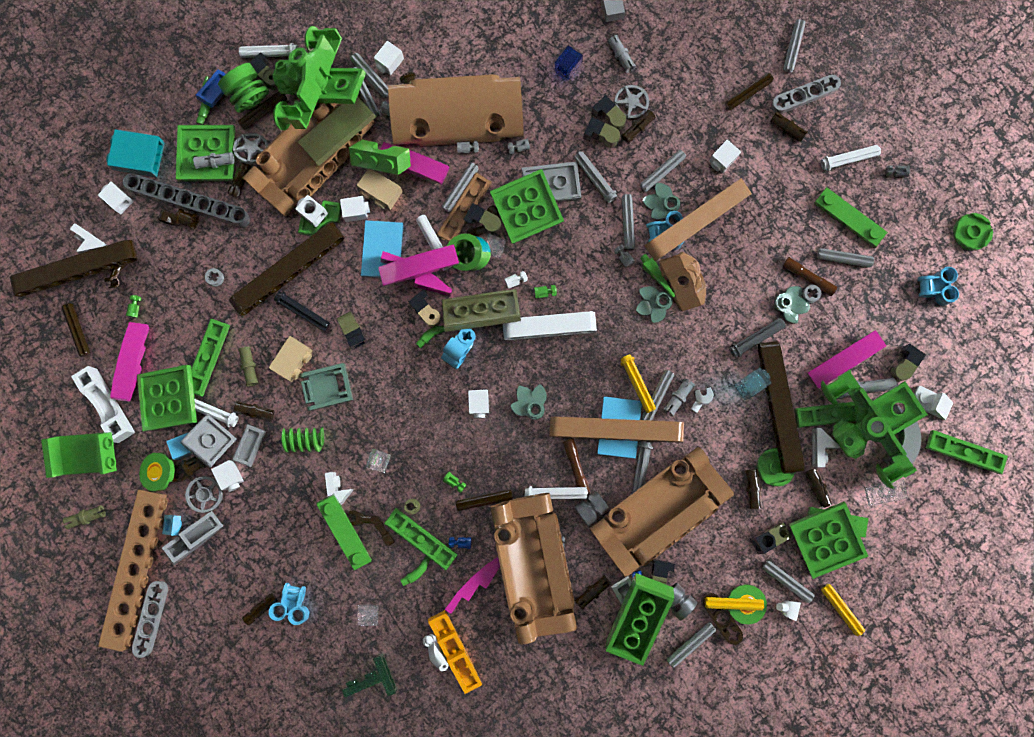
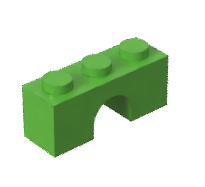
M361 140L349 147L352 166L396 175L411 167L409 148L392 146L388 149L378 150L377 142Z

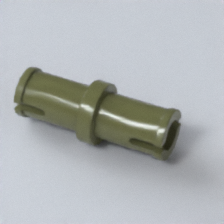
M251 347L239 348L238 351L242 363L240 367L244 372L246 386H255L259 383L257 381L256 363L253 362Z
M409 499L404 505L405 511L409 514H416L421 508L419 501L416 499ZM412 503L414 504V507H415V509H413V510L411 509V506H410V504H412Z
M100 505L89 510L83 509L78 514L64 517L63 524L71 521V523L64 525V527L70 529L81 524L87 525L90 521L106 516V512L100 511L104 510V507Z

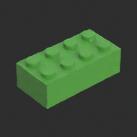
M636 573L606 639V652L643 666L674 600L673 587Z

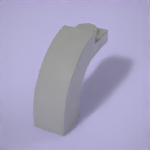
M898 405L893 406V411L896 414L903 412ZM918 422L897 433L898 441L907 453L906 456L911 463L917 458L921 447V432ZM889 454L882 458L887 465L893 463Z

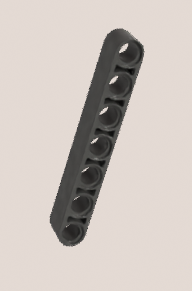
M132 173L127 174L123 178V186L134 195L239 228H245L250 224L251 218L249 214L239 206ZM137 181V185L132 187V184ZM155 187L154 191L149 193L150 188ZM173 192L172 196L166 199L168 193ZM190 198V201L184 204L185 199ZM208 203L207 208L201 210L202 205ZM221 209H226L223 215H219ZM243 214V218L236 221L237 216Z

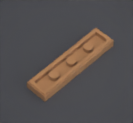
M478 173L474 174L437 232V237L448 243L453 237L462 232L467 224L464 218L472 203L479 205L492 184L490 180Z

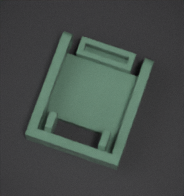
M345 363L300 374V378L309 377V380L301 381L306 404L315 403V405L307 407L308 411L354 401ZM343 375L346 391L340 392L336 376Z

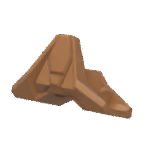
M684 252L666 259H660L659 264L662 277L667 276L673 288L672 291L675 294L673 300L680 310L685 311L705 304L707 286L700 271L699 262ZM686 276L689 282L682 285L678 282V278Z

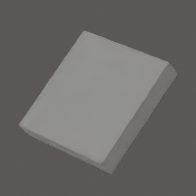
M206 414L180 443L206 466L211 468L237 438L209 414Z

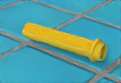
M631 355L624 356L620 359V365L624 366L645 412L650 413L656 407L634 363L635 358L631 357Z

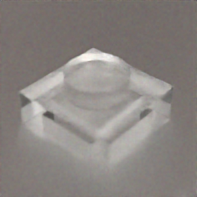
M489 234L486 242L490 247L491 256L501 259L507 240Z
M372 448L366 467L385 473L391 455Z
M358 605L357 626H378L379 605Z

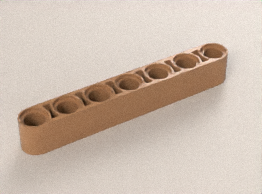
M742 178L645 244V248L654 261H657L751 195V191Z
M550 417L549 437L681 443L684 442V422Z

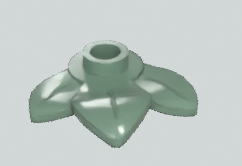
M656 183L655 194L643 198L645 206L653 210L651 218L656 220L664 219L669 212L678 211L680 208L679 198L673 195L671 188L663 183ZM672 202L674 207H669L667 203Z
M652 286L639 289V293L644 300L638 304L636 312L645 316L651 315L653 323L662 321L666 316V310L672 305V297L667 292H659L658 289ZM661 298L665 299L666 304H661L659 300Z
M798 286L787 288L785 293L779 294L774 301L775 308L783 313L785 320L794 324L798 323V314H804L810 310L809 302L801 297L803 289Z
M539 384L532 391L527 387L519 386L517 389L518 401L511 404L512 410L519 416L527 415L533 420L540 419L544 414L543 404L547 399L544 387ZM537 407L539 411L534 414L531 412V409Z

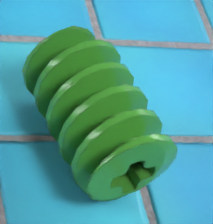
M283 428L281 439L284 451L289 452L292 450L297 452L299 449L300 452H305L307 448L308 452H312L315 448L316 452H320L324 445V429L321 428L320 432L317 433L316 428H313L312 433H309L308 428H305L304 433H302L301 429L298 428L297 432L294 433L293 428H290L289 433H286L285 428Z

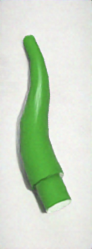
M208 76L205 77L202 87L208 81ZM201 102L196 123L200 125L204 124L210 109L203 102Z
M444 325L435 326L427 330L415 344L422 348L435 335L445 332Z
M426 556L417 569L400 579L402 585L405 586L413 583L420 578L426 571L431 559Z

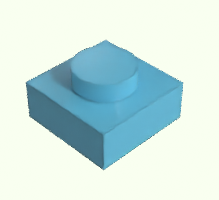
M164 515L162 534L179 536L178 534L182 526L181 516Z

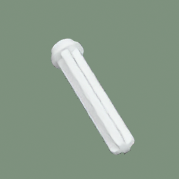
M290 43V45L239 47V55L241 58H253L261 52L265 57L289 56L298 46L294 45V43Z
M878 145L832 157L825 156L824 159H821V167L823 170L830 171L834 167L876 157L881 154V148Z
M426 215L419 216L416 222L432 250L442 248L443 246ZM452 266L447 267V268H443L442 270L445 271V270L451 268Z
M194 399L196 411L205 415L209 414L212 418L226 423L227 427H234L237 424L239 417L236 416V413L230 414Z
M529 486V488H525V496L550 493L551 499L587 498L586 487L532 488V486Z

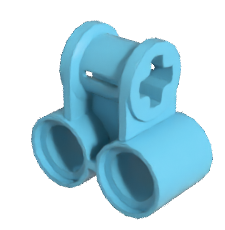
M671 211L663 222L647 223L646 227L649 229L650 236L648 242L673 226L669 222L670 218H674L679 222L683 219L682 214L678 211ZM682 242L680 245H678L672 250L680 249L684 242Z
M945 267L936 272L934 276L918 277L917 280L920 282L919 297H935V301L942 306L955 302L959 298V291L956 287L951 286V284L958 278L957 271L953 267ZM943 273L948 276V281L943 278ZM944 292L949 294V299L944 296Z
M470 328L460 330L456 337H452L444 347L441 359L453 368L458 369L473 346L475 340L474 331Z
M285 583L281 601L272 604L269 608L270 618L280 621L288 616L289 622L293 625H299L307 621L309 610L306 606L302 605L306 587L302 586L300 588L291 586L290 583ZM277 606L283 608L284 613L282 616L276 614ZM296 610H300L302 612V620H298L295 618Z

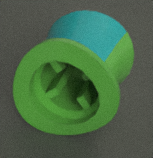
M459 234L453 237L447 244V246L453 244L455 246L459 264L453 267L458 270H480L490 260V247L480 237L471 234Z

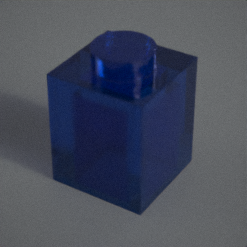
M568 45L555 61L554 69L560 77H565L569 80L581 66L583 55Z

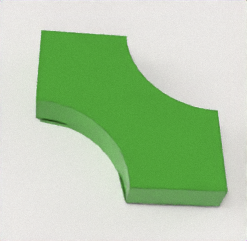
M325 200L322 202L321 206L326 209L328 215L317 228L301 216L298 234L311 237L325 225L331 222L339 223L342 213L341 203Z

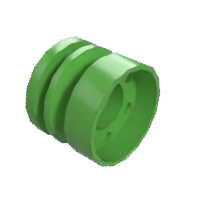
M250 63L237 66L225 74L218 82V86L225 96L233 95L229 102L235 105L234 109L237 113L255 107L269 94V90L266 86H263L262 80L254 81L258 74Z

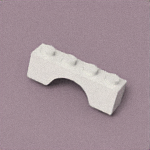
M87 366L71 376L79 391L96 408L101 418L100 426L104 433L112 432L113 442L120 443L135 433L117 401L110 398L111 391L98 369Z

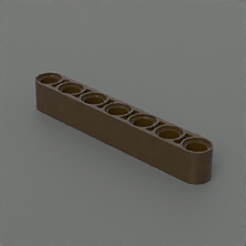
M333 222L325 225L232 295L229 299L230 304L240 316L248 314L343 242L345 237Z
M123 240L11 275L9 278L13 295L22 297L133 263L138 260L134 241Z
M779 341L759 343L758 356L782 473L804 471V459Z

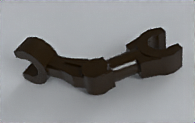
M354 510L349 511V514L356 516V520L351 522L353 526L362 525L363 523L374 524L386 546L395 543L393 537L386 531L380 517L367 516Z

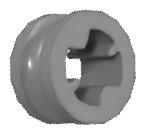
M211 268L206 271L205 280L211 286L217 287L223 283L224 275L218 269ZM212 274L219 275V277H216L217 281L210 280V278H213Z
M809 285L802 292V298H805L809 303H814L821 297V290L816 285ZM808 290H809L810 292H811V291H814V292L816 293V294H814V296H816V297H815V298H814V297L809 298V297H808L809 292H807V291H808Z

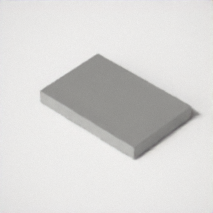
M577 161L521 168L522 177L542 169L556 202L579 200L582 198Z

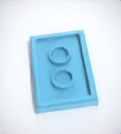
M365 220L362 277L381 278L378 267L386 265L381 262L383 251L401 257L402 222Z
M603 397L601 418L640 420L641 401ZM599 439L597 454L636 459L638 441Z

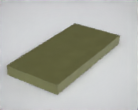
M357 97L355 104H341L299 140L298 143L316 164L320 166L376 116Z
M516 289L441 299L445 332L521 321Z

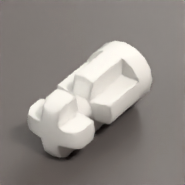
M522 271L520 276L514 274L505 278L504 281L507 288L510 289L519 285L520 280L526 282L527 275Z

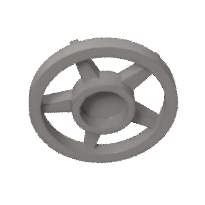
M627 85L617 92L614 104L617 107L618 104L625 105L628 109V115L625 114L626 119H637L647 111L649 97L643 88L636 85ZM629 89L638 90L640 93L637 95L631 94ZM626 91L627 96L625 100L617 101L619 95ZM642 95L646 99V107L639 103V98ZM636 108L643 110L637 115H630L631 111Z
M256 133L242 134L234 142L233 152L240 162L256 164V159L251 160V157L263 151V149L258 147V144L262 140L267 147L268 142L262 135ZM247 138H257V139L254 140V141H249ZM244 140V145L237 148L238 144ZM237 152H244L248 159L240 157Z
M202 476L195 478L189 483L185 497L191 509L196 512L207 513L219 506L222 501L223 491L220 489L217 480L212 477ZM207 479L212 481L213 484L209 487H203L199 480ZM194 483H197L199 489L196 491V494L189 496L191 487ZM215 485L217 486L219 491L218 499L214 497L212 493V489L215 487ZM196 498L200 501L201 509L196 508L190 499ZM210 500L216 501L213 507L204 510L206 502Z

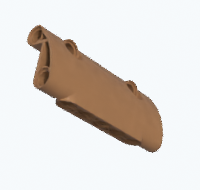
M491 74L415 79L410 81L409 84L388 85L393 145L413 143L423 147L457 144V142H498L504 137H524L520 77L500 78L498 75ZM494 128L499 129L498 132H493L491 130ZM419 133H424V134H425V135L422 136V137H418V136H417Z
M316 103L307 129H295L290 124L287 130L282 131L256 157L257 167L253 166L242 178L278 212L286 217L296 207L301 198H305L307 195L311 197L350 156L349 147L362 140L363 135L375 124L374 120L318 166L298 141L341 104Z
M698 446L684 458L672 463L611 509L606 517L590 528V531L624 577H627L639 567L649 564L712 516L719 509L720 505L734 496V492L709 463L706 453ZM682 467L686 472L684 474H677L675 470ZM617 514L623 515V519L620 522H615L613 518Z
M550 493L525 496L490 506L495 528V544L510 617L515 624L518 644L532 643L539 636L567 633L576 630L577 625L573 610L574 596L556 513L553 512ZM501 530L507 531L509 538H504L501 535ZM517 609H522L525 615H519Z

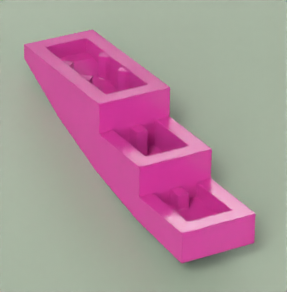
M383 142L380 150L388 149L396 145ZM409 150L411 167L403 172L412 173L442 185L450 169L449 166Z
M453 244L380 266L378 269L383 286H387L458 265L459 261Z
M385 251L382 252L381 262L385 264L404 259ZM431 273L414 278L413 287L448 297L451 295L452 289Z
M133 322L128 324L113 377L111 399L129 402L131 400L137 383V374H140L142 370L140 363L146 349L144 343L150 329L147 324Z
M875 330L812 369L808 374L819 389L821 388L822 380L825 384L829 383L887 345Z
M496 557L476 572L456 593L445 610L452 614L462 597L469 601L479 585L487 588L500 568L499 558Z

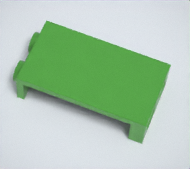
M112 432L55 436L41 439L46 478L66 474L97 472L106 474L117 471Z

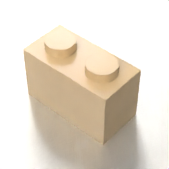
M367 169L357 184L360 191L359 194L366 199L371 198L375 200V204L382 209L386 207L391 210L402 194V189L399 185L372 169Z
M289 336L269 366V369L293 382L294 379L296 380L302 372L300 369L304 363L307 364L311 359V352L313 350Z

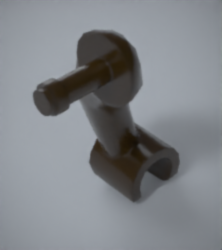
M496 206L488 207L487 211L498 216L499 212ZM484 225L468 229L466 234L479 237L488 230Z
M128 264L114 268L110 277L104 279L105 282H111L110 287H108L109 289L119 286L120 282L117 277Z

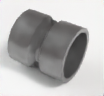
M596 490L587 496L586 502L582 500L574 506L588 527L597 521V516L603 517L611 511Z
M675 583L671 586L674 589V600L670 608H672V613L681 621L694 610L698 602L691 595H685V590L678 583Z

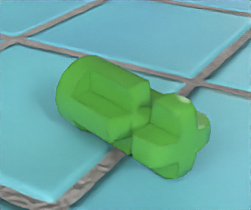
M551 285V289H548L547 286L534 287L536 299L548 297L549 293L552 296L557 295L555 285Z
M131 295L129 300L132 303L128 304L126 316L137 318L140 307L137 305V302L141 301V297Z
M450 472L443 479V482L452 488L456 486L458 492H462L466 487L464 482L460 484L458 482L459 479Z

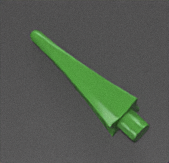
M644 254L640 258L643 262L642 268L672 298L675 297L664 276L662 277L656 261L653 258L650 259L647 254Z

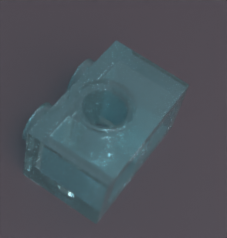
M759 367L733 386L742 398L747 400L770 385L771 381L767 371Z

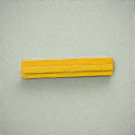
M830 584L823 586L821 591L854 635H862L865 629Z
M706 597L705 607L712 609L762 611L764 609V601L761 599Z

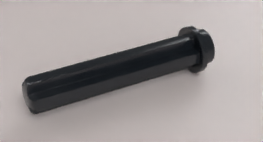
M279 291L276 294L274 301L277 305H282L323 332L328 329L330 323L287 296L286 292Z

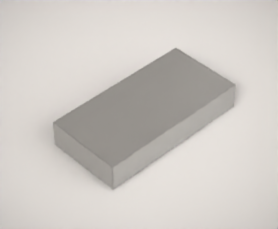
M247 424L232 460L252 467L266 431Z

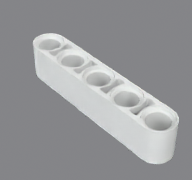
M595 312L521 317V321L502 324L504 340L586 334L597 331Z

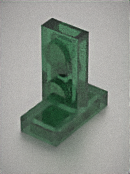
M383 653L373 658L378 673L374 670L365 674V678L360 681L357 678L348 681L346 687L342 689L344 697H348L380 682L383 683L388 697L397 692V687Z

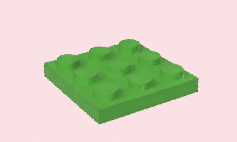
M178 125L176 180L233 181L234 164L218 166V168L205 167L196 169L193 158L207 156L210 153L224 154L232 152L234 156L235 126Z
M542 169L490 191L512 244L564 222Z
M191 365L137 374L142 431L148 432L197 423Z
M844 501L789 523L813 579L869 557L847 504Z

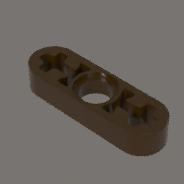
M711 592L705 593L701 598V604L724 639L732 645L741 643L743 632L727 609L715 611L712 608L705 607L706 597H719ZM720 613L727 615V621L724 624L717 622V616ZM729 626L732 631L738 632L736 634L737 639H729L731 636L730 632L727 629L723 631V628Z

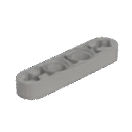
M828 75L777 95L771 103V108L775 113L782 114L835 93L841 85V80L836 75ZM829 81L830 83H835L834 87H832L831 85L824 89V86H826L829 83ZM811 87H816V88H818L819 94H818V95H813V94H811V93H810V88H811ZM793 94H800L802 96V101H795L793 99ZM778 101L780 103L786 102L783 107L776 105Z
M154 581L148 586L132 645V653L137 658L146 657L153 650L168 593V586L164 581ZM159 585L162 592L158 593L156 597L157 591L154 590V587ZM156 597V599H160V601L151 600V598ZM150 604H155L158 608L155 615L148 612ZM145 623H149L152 626L150 634L143 632ZM140 637L150 638V640L144 642V639H140ZM144 643V648H146V651L141 653V649H139L138 646L143 645Z

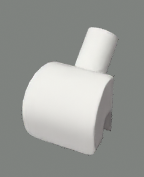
M711 387L706 388L705 396L701 394L700 389L695 391L696 401L691 410L697 413L702 405H707L712 401L714 394Z
M785 600L782 603H778L776 609L783 616L797 621L801 603Z

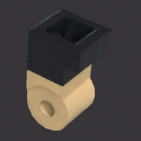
M422 290L408 302L429 327L438 326L441 322V316L436 309H432L426 302L429 296Z

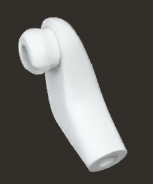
M434 634L425 636L423 644L428 647L430 661L440 671H445L449 665L442 654L436 636Z

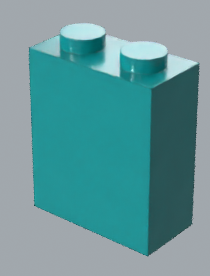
M115 129L110 139V153L106 157L107 166L118 172L157 178L165 142L159 136Z

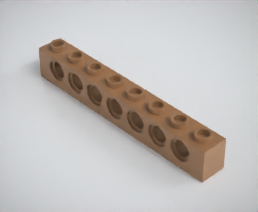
M148 490L137 491L98 647L124 651L129 649L133 643L134 636L132 633L138 623L139 616L137 613L143 603L144 597L142 593L148 583V569L153 564L152 553L158 544L157 533L163 524L161 517L168 504L167 494ZM148 507L153 509L150 517L147 515ZM144 526L148 528V533L146 536L142 534V528ZM139 545H141L143 548V553L141 555L137 553V548ZM133 565L138 567L136 575L132 571ZM129 584L133 587L132 594L127 590ZM124 604L128 606L127 614L122 610ZM119 623L123 626L122 633L117 629Z

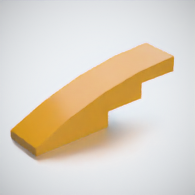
M444 610L429 618L428 623L464 694L480 687L482 682L447 612Z

